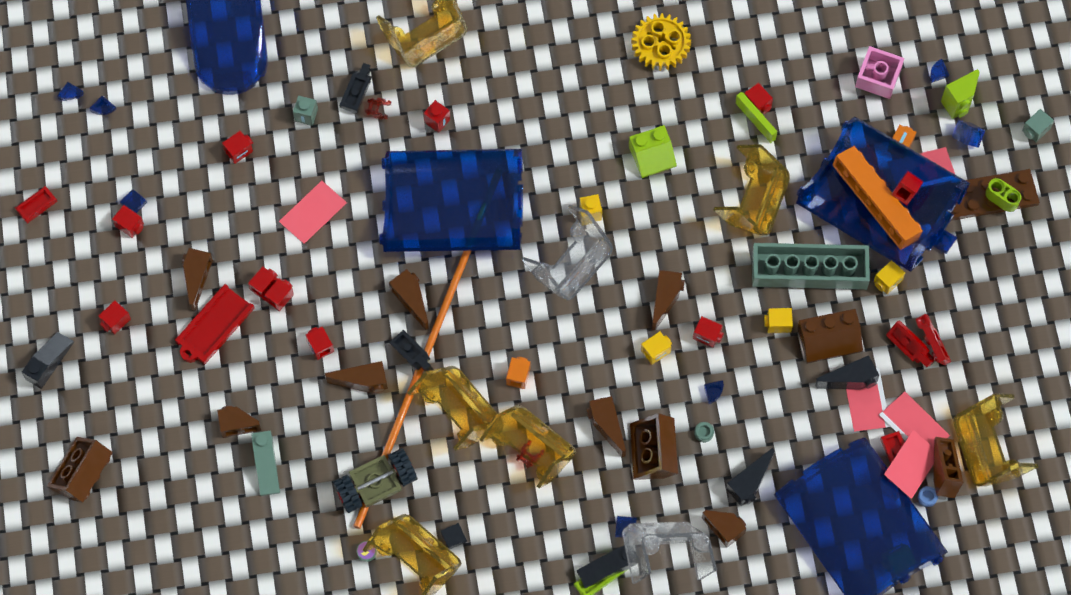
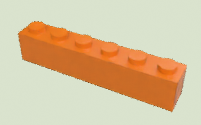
M853 146L836 155L833 167L897 247L902 250L918 241L923 232L920 224L911 217L908 209L903 207L899 200L891 195L892 192L887 187L886 182L878 176L874 167L869 165L862 152Z

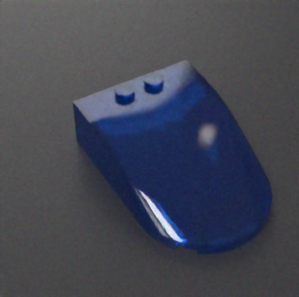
M186 0L194 67L200 81L211 88L212 91L225 95L240 94L256 86V83L265 75L268 67L262 0Z

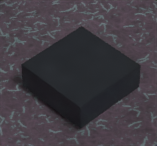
M459 523L441 530L448 550L467 542Z

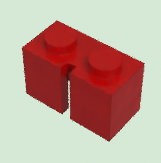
M262 266L249 281V289L280 312L293 297V286L285 279L283 281L280 278L278 279L277 273L269 268L267 270Z

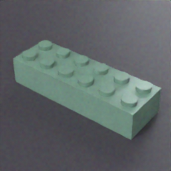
M753 244L752 287L865 290L868 288L870 282L869 245Z

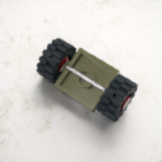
M403 448L388 454L393 468L390 467L385 455L349 471L355 486L348 475L333 481L339 499L347 513L362 507L358 494H360L367 508L402 491L398 480L403 487L418 480L412 463Z

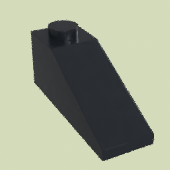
M57 332L32 356L22 370L25 380L42 389L74 341Z
M868 355L816 378L815 386L817 389L861 390L865 387L868 389L877 384L879 373Z
M773 448L727 483L726 490L740 506L745 503L748 505L756 499L755 495L773 459L775 452Z
M630 542L578 569L577 573L586 589L639 565L641 558L633 542Z

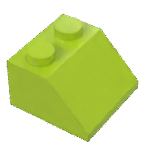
M978 69L946 85L941 103L952 119L956 117L961 118L969 112L980 73Z
M665 125L629 137V149L641 178L677 167L672 143Z

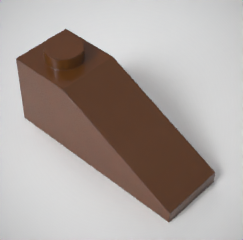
M188 248L187 254L184 253L182 257L189 304L191 310L196 311L213 259L209 252Z
M406 269L389 282V288L420 325L427 330L429 326L419 286L420 280L415 273H410Z
M659 270L652 330L658 328L678 300L680 291H684L685 280L681 279V272Z
M382 361L325 373L327 383L367 393L373 392L375 394L388 389Z
M612 396L589 401V408H586L588 420L592 419L593 426L621 457H625L626 449Z
M935 437L933 482L937 496L955 498L964 483L954 439Z

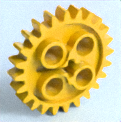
M661 13L660 18H657L656 14L653 15V19L647 16L646 22L641 20L640 26L636 25V31L632 33L634 38H631V44H633L632 50L635 51L634 56H640L639 62L645 60V67L652 64V69L658 66L659 71L662 70V66H665L667 70H669V65L676 68V62L682 64V58L686 59L687 53L690 52L691 40L689 39L691 34L687 33L688 27L682 28L683 21L677 23V17L671 20L670 14L667 18H664L663 13ZM655 29H660L662 31L656 32ZM670 38H676L678 40L672 41L670 40ZM645 43H651L652 45L646 46ZM661 52H667L668 54L662 55Z

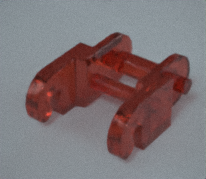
M383 98L367 100L369 103L368 109H365L367 115H374V118L384 120L388 119L387 114L383 116L378 111L381 105L390 106L392 103L390 100L388 102ZM373 104L377 105L376 110H372Z
M530 439L520 449L521 453L516 456V461L521 460L524 462L527 469L533 466V462L536 464L545 452L542 449L541 453L534 456L527 452L532 443ZM527 454L531 457V460L528 461L523 456Z

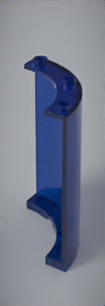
M853 117L849 121L846 120L842 125V133L828 158H824L818 172L805 186L799 188L796 204L861 243L869 245L871 249L911 272L923 260L924 257L921 255L926 250L930 251L943 234L954 216L951 212L956 204L960 205L970 183L859 118ZM855 146L858 151L862 152L869 165L874 167L878 176L886 182L891 192L894 191L907 171L923 181L908 205L899 200L923 230L918 241L902 250L897 247L833 167L836 155Z
M522 149L386 151L385 158H382V169H385L386 196L385 200L382 201V210L385 212L383 233L379 235V243L383 245V252L521 250L522 233L520 232L521 227H523V184H519V181H522L523 173Z
M864 437L849 443L848 446L850 448L844 451L842 448H839L820 459L802 472L804 476H801L796 481L792 479L774 494L844 595H883L898 583L902 585L911 579L910 576L932 564L934 566L938 565L944 560L943 556L948 553L909 497L884 475L888 468Z

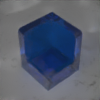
M958 120L952 137L965 145L979 148L986 130L973 123Z

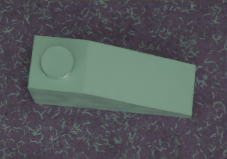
M271 430L251 433L260 495L280 493Z

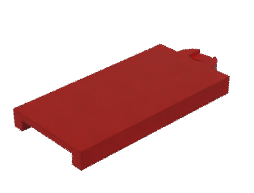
M224 284L175 339V342L181 346V358L188 363L199 360L205 365L255 309L254 305L248 303L232 291L228 285Z

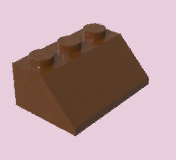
M856 309L799 320L797 330L807 364L863 352L861 327Z
M658 413L630 423L633 479H664L678 474L675 419Z
M76 437L46 487L73 501L83 503L89 497L91 488L99 480L100 473L109 463L113 452L97 440Z

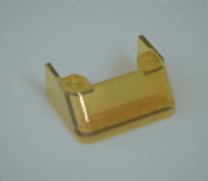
M435 0L432 4L434 17L406 34L400 27H392L391 23L378 15L376 19L387 41L402 61L410 67H416L466 35L468 27L456 0Z
M761 144L737 145V149L747 158L744 164V172L750 178L740 207H714L713 211L730 226L757 235H768L771 232L790 180L789 171Z
M455 366L424 372L407 392L409 396L420 393L422 399L427 403H438L460 428V431L457 433L459 442L453 447L455 451L473 446L501 422L497 412L463 372Z
M992 394L961 411L954 417V427L971 479L976 486L985 487L1017 479L1038 468L1037 463H1019L1017 460L1012 459L1005 461L994 428L1003 419L1001 405L1014 399V394Z
M515 405L495 415L479 439L481 442H484L491 438L498 446L510 444L538 467L536 469L537 478L540 480L536 487L539 489L552 482L576 454V449L520 405Z
M402 514L378 526L363 548L364 552L376 548L378 553L383 556L395 554L422 578L419 582L423 591L422 595L436 594L462 564L461 560L407 514Z

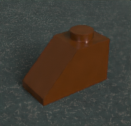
M224 406L222 409L217 410L223 438L261 431L259 421L237 406Z
M705 510L702 513L703 521L726 548L746 532V523L740 516L737 517L734 513Z

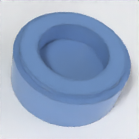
M925 486L918 493V501L924 507H931L938 500L933 487Z

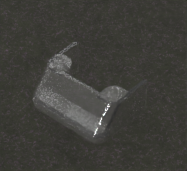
M569 205L567 208L576 219V222L570 229V235L574 243L551 268L547 263H540L526 257L521 259L540 283L565 300H571L577 295L613 251L611 241L590 212Z
M688 522L631 523L623 529L622 535L633 584L651 574L648 555L655 554L659 550L660 544L690 543L698 581L717 570L709 537Z

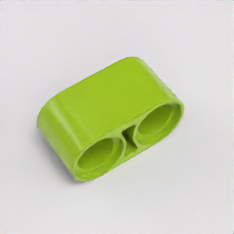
M998 178L992 179L986 189V197L1003 210L1014 212L1021 201L1020 192ZM992 188H997L999 192L993 191ZM1007 199H1013L1015 203H1011Z

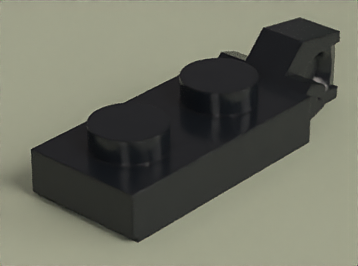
M363 63L360 72L356 71L352 74L340 102V108L358 113L371 83L372 76H369L371 71L369 64Z
M402 330L389 342L413 368L417 370L422 368L428 375L434 371L428 363L430 357L427 352L405 330Z

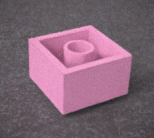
M869 46L855 87L890 99L905 58Z

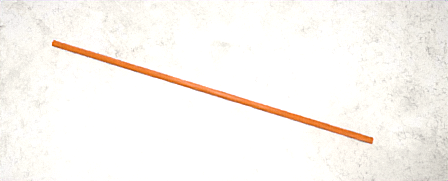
M500 168L495 170L424 350L429 356L503 173V170ZM422 368L415 370L381 456L385 455L387 461L389 459L388 454L393 449L424 371ZM362 502V507H360L353 525L358 529H361L369 507L366 508L364 502Z

